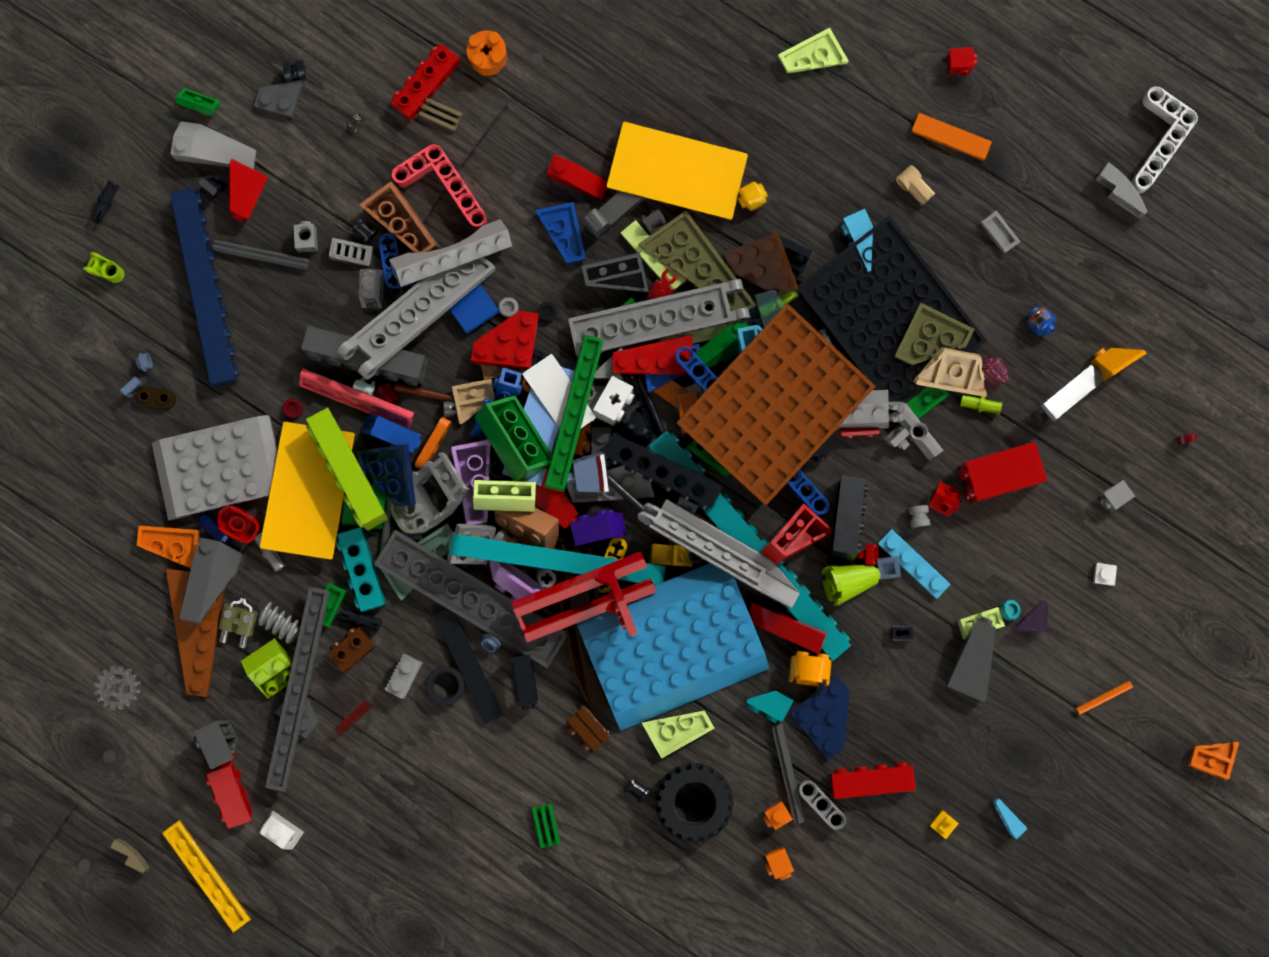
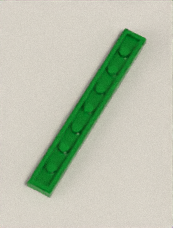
M584 335L545 488L561 492L565 491L604 339Z

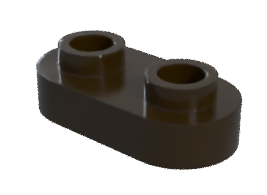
M141 387L135 393V401L140 406L146 408L170 409L176 403V396L169 389ZM147 393V399L142 400V395ZM167 395V401L162 402V397Z

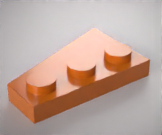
M139 526L137 546L191 568L200 539V530Z

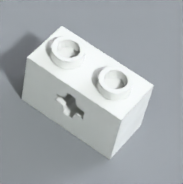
M612 376L593 409L594 415L612 426L615 425L616 421L620 422L625 413L623 411L625 405H630L635 396L632 394L633 386ZM615 399L618 400V403L616 402L614 405L611 404V402H614Z

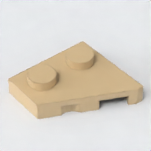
M492 379L452 386L459 424H463L481 409L485 397L491 400L495 399Z

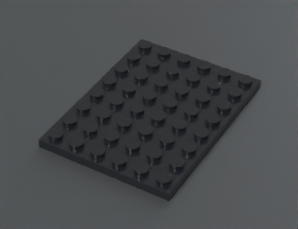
M890 215L797 285L798 289L796 290L826 329H828L856 368L876 386L873 390H888L889 402H903L906 404L928 387L917 385L913 381L930 360L911 366L894 357L920 303L974 329L967 346L958 351L972 353L987 341ZM873 234L872 247H867L862 254L863 259L871 263V271L867 272L856 246ZM868 249H872V261L865 258V252ZM889 409L891 413H894L895 411H897V410H891V409Z

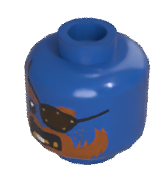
M1035 307L1026 317L1028 319L1027 326L1037 336L1045 334L1048 336L1056 329L1054 326L1057 321L1056 317L1046 307Z

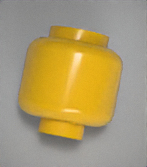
M751 182L739 190L740 197L737 199L742 208L747 207L749 211H754L766 203L768 195L761 183Z

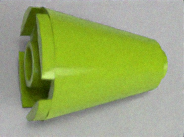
M873 565L827 566L822 570V575L825 574L826 580L822 581L828 600L835 602L833 606L841 605L877 585L880 579V572Z

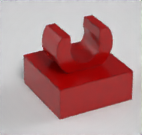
M866 544V550H861L860 554H857V558L866 559L867 565L878 566L879 546Z

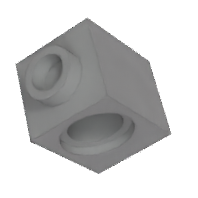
M302 221L298 225H294V243L297 252L318 251L317 228L309 221ZM303 233H310V237L307 240H301Z
M1124 480L1117 482L1099 495L1104 508L1110 511L1117 510L1135 497Z

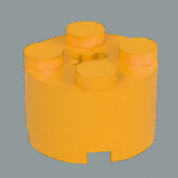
M797 651L795 656H791L789 682L796 679V684L819 686V682H824V686H829L832 663L829 660V655L817 654L814 657L809 656L808 652Z

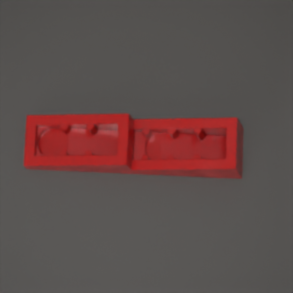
M755 602L752 603L749 612L753 625L819 654L821 652L828 632L794 620L789 615Z

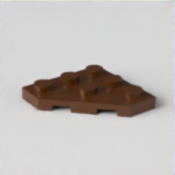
M778 232L723 253L732 273L777 296L798 289Z

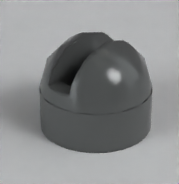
M443 402V417H453L457 413L456 410H452V408H456L455 403Z

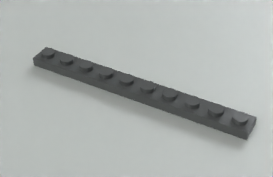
M309 587L266 781L265 788L287 792L330 591L313 587Z

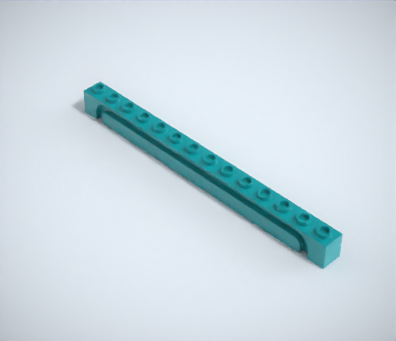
M666 431L648 446L649 449L702 475L706 472L699 463L695 464L691 460L693 456L687 448L682 449L678 443L680 441L674 433L669 434ZM681 475L676 478V482L683 487L686 483L685 478ZM700 484L694 487L696 495L701 496L704 493V488ZM725 493L720 494L714 508L708 507L706 510L699 507L717 529L767 557L761 551L768 542L765 539H759L756 535L758 533L756 528L751 523L747 525L743 520L745 518L743 513L738 508L734 510L730 505L732 503L731 499ZM784 561L780 562L776 566L800 593L792 608L784 604L782 605L795 620L828 632L822 652L829 655V660L834 661L851 646L849 643L851 639L844 631L839 632L835 627L837 625L836 621L830 615L827 617L822 612L824 610L823 606L817 600L813 601L809 597L810 591L804 585L800 586L796 582L797 576L792 570L789 569L787 571L784 568Z

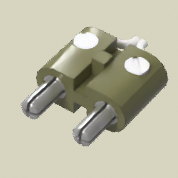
M240 598L239 601L224 604L218 627L222 630L219 642L226 643L228 632H236V634L241 635L239 647L246 648L248 637L253 636L258 612L252 610V607L246 603V599ZM243 601V604L249 609L240 608V606H236L234 604H240Z

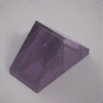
M1045 600L1040 601L1013 630L1015 632H1048V603Z

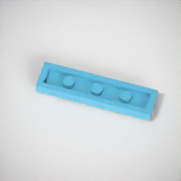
M892 529L878 542L877 545L890 557L898 556L899 565L935 599L950 586V583Z

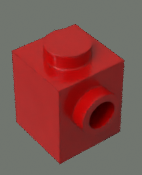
M973 47L949 49L947 53L948 74L958 73V75L963 76L972 72L973 68L977 65V54H974Z

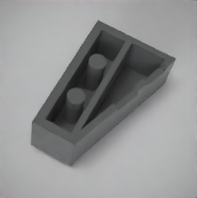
M640 253L581 266L586 287L649 292Z

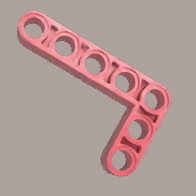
M432 144L393 169L392 178L400 188L408 187L426 174L434 171L471 228L477 231L481 226L487 224L484 211L440 146ZM433 152L440 153L437 159L430 158ZM416 163H423L421 169L415 170L413 168ZM449 168L451 171L448 175H442L441 170ZM405 173L407 176L404 180H397L399 174ZM455 184L461 185V189L457 192L451 190ZM466 200L472 202V205L468 208L462 206V203ZM477 216L483 218V221L479 224L473 223V219Z

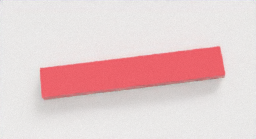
M304 368L300 373L299 386L368 414L380 416L407 429H410L414 412Z

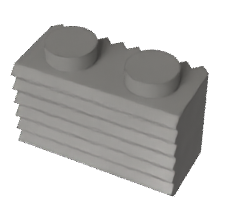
M408 654L402 655L403 658H400L399 665L396 666L397 669H394L395 672L392 673L393 676H391V680H388L389 683L385 687L387 692L401 699L405 698L423 662Z

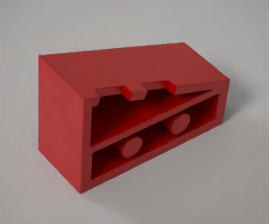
M803 504L789 517L761 552L777 565L823 540L834 530L809 507Z
M234 759L213 769L208 767L205 775L208 787L211 786L214 792L212 793L215 805L220 807V819L222 823H226L228 829L252 821L253 816L246 789H243L239 779L242 776L240 770L236 771Z

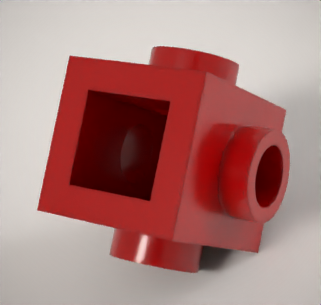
M940 481L931 496L928 507L950 517L953 511H958L962 500H959L962 492Z

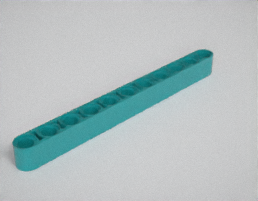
M451 534L448 553L456 556L575 574H584L620 560L458 534ZM646 563V568L617 580L639 583L651 578L653 584L658 585L664 582L666 566Z

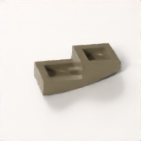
M120 838L113 841L110 848L128 856L125 865L141 873L148 872L149 865L135 848Z

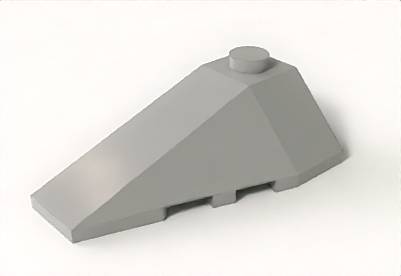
M180 122L173 135L171 155L176 161L229 167V163L233 159L254 169L256 150L202 124Z

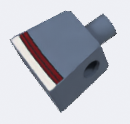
M597 452L572 460L571 471H569L566 484L572 483L573 490L577 492H609L604 453Z

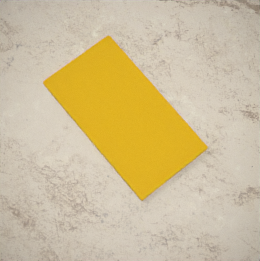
M623 122L607 188L731 220L748 154Z
M283 422L260 548L332 560L344 492L342 493L336 485L334 478L337 476L336 474L332 475L324 461L328 459L327 457L323 458L315 445L318 441H314L306 428L307 425ZM342 431L352 450L355 434Z

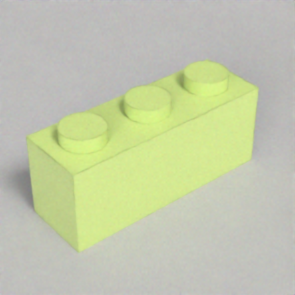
M474 480L473 508L474 510L535 512L536 482Z

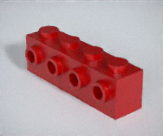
M442 43L438 47H433L429 53V58L418 65L417 72L413 77L409 76L404 82L402 90L395 92L392 96L391 105L393 109L412 122L422 110V106L427 103L425 102L426 98L431 99L460 65L459 57Z
M896 762L894 767H887V764H877L875 769H867V766L854 767L855 771L839 768L834 769L835 773H830L832 798L834 799L916 790L913 766L907 765V762Z

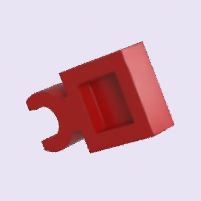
M666 269L662 273V281L659 279L655 281L647 298L655 299L672 295L675 288L670 285L677 280L678 275L675 274L672 279H669L667 277L669 270Z

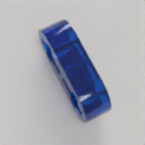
M206 513L198 520L216 541H220L225 545L231 541V538L220 531L217 523Z

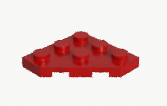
M518 311L476 340L473 344L471 363L522 370L530 369L539 313Z

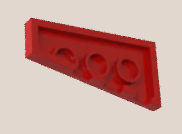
M692 335L613 352L612 374L687 375L675 361L674 355L681 347L692 349ZM681 351L679 353L680 360L687 362L689 360V353Z

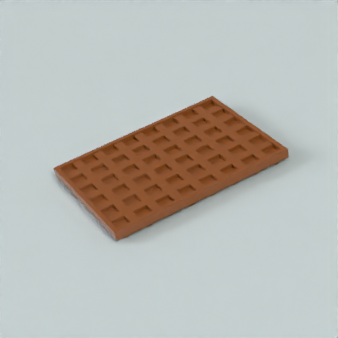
M786 303L676 423L764 505H767L876 386Z

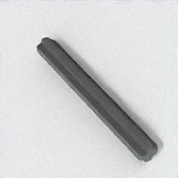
M214 240L212 244V249L217 252L307 270L309 267V260L306 258L220 240Z
M775 724L771 726V731L794 824L803 823L805 818L783 725Z

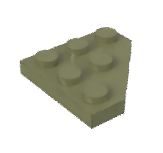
M920 303L894 357L912 366L932 359L941 348L963 349L967 346L974 329Z

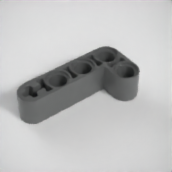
M619 191L599 210L595 208L589 212L583 219V225L598 240L646 198Z

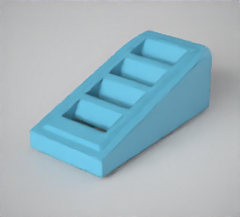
M994 798L992 802L1010 836L1015 840L1018 839L1027 830V827L1000 799Z

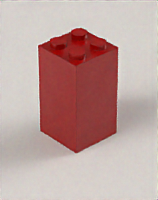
M1036 442L967 461L959 466L960 470H958L959 479L964 482L966 488L963 489L964 496L967 501H970V504L1039 485L1047 481Z

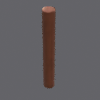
M398 383L395 384L394 391L444 402L454 401V395Z

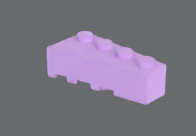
M489 440L454 446L450 450L454 468L466 487L470 489L461 501L465 524H487L488 510H474L473 496L474 480L489 481L491 444Z

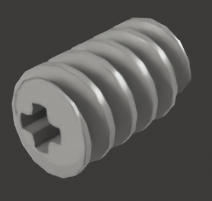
M269 602L258 617L259 625L263 626L266 624L265 629L268 631L273 628V635L279 633V639L282 640L286 637L285 643L290 644L299 634L300 627H297L299 620L291 623V615L285 619V611L278 614L279 607L276 606L274 609H271L272 602Z

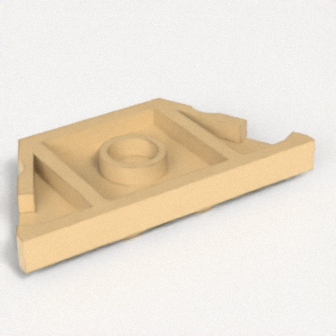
M941 348L913 381L917 385L982 397L987 396L983 382L985 378L982 372V359L979 354Z

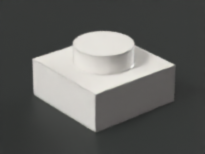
M1095 563L1093 583L1115 586L1117 566Z

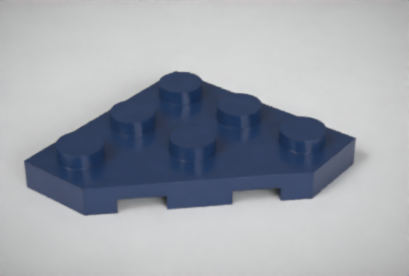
M409 444L357 451L358 463L365 476H368L373 481L372 484L382 494H386L391 499L390 502L395 507L416 504Z
M837 675L830 679L829 686H821L790 712V715L828 761L844 748L850 690Z

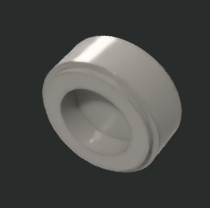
M504 298L499 303L500 314L505 318H510L519 310L518 303L513 298Z

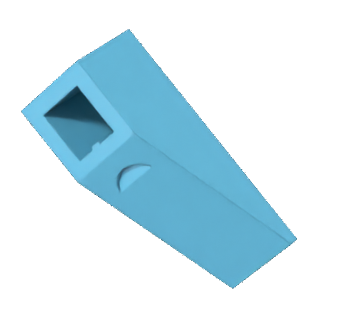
M865 209L843 218L842 225H840L842 234L848 236L849 240L853 239L852 242L848 243L849 246L873 228ZM873 234L856 246L867 272L871 271V263L866 262L862 254L867 247H872ZM868 249L865 252V258L872 261V249Z

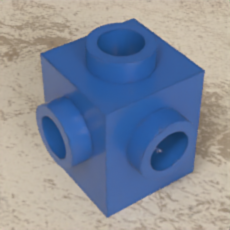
M502 368L500 377H495L492 388L496 389L494 397L504 399L514 395L519 396L523 385L520 384L522 373Z

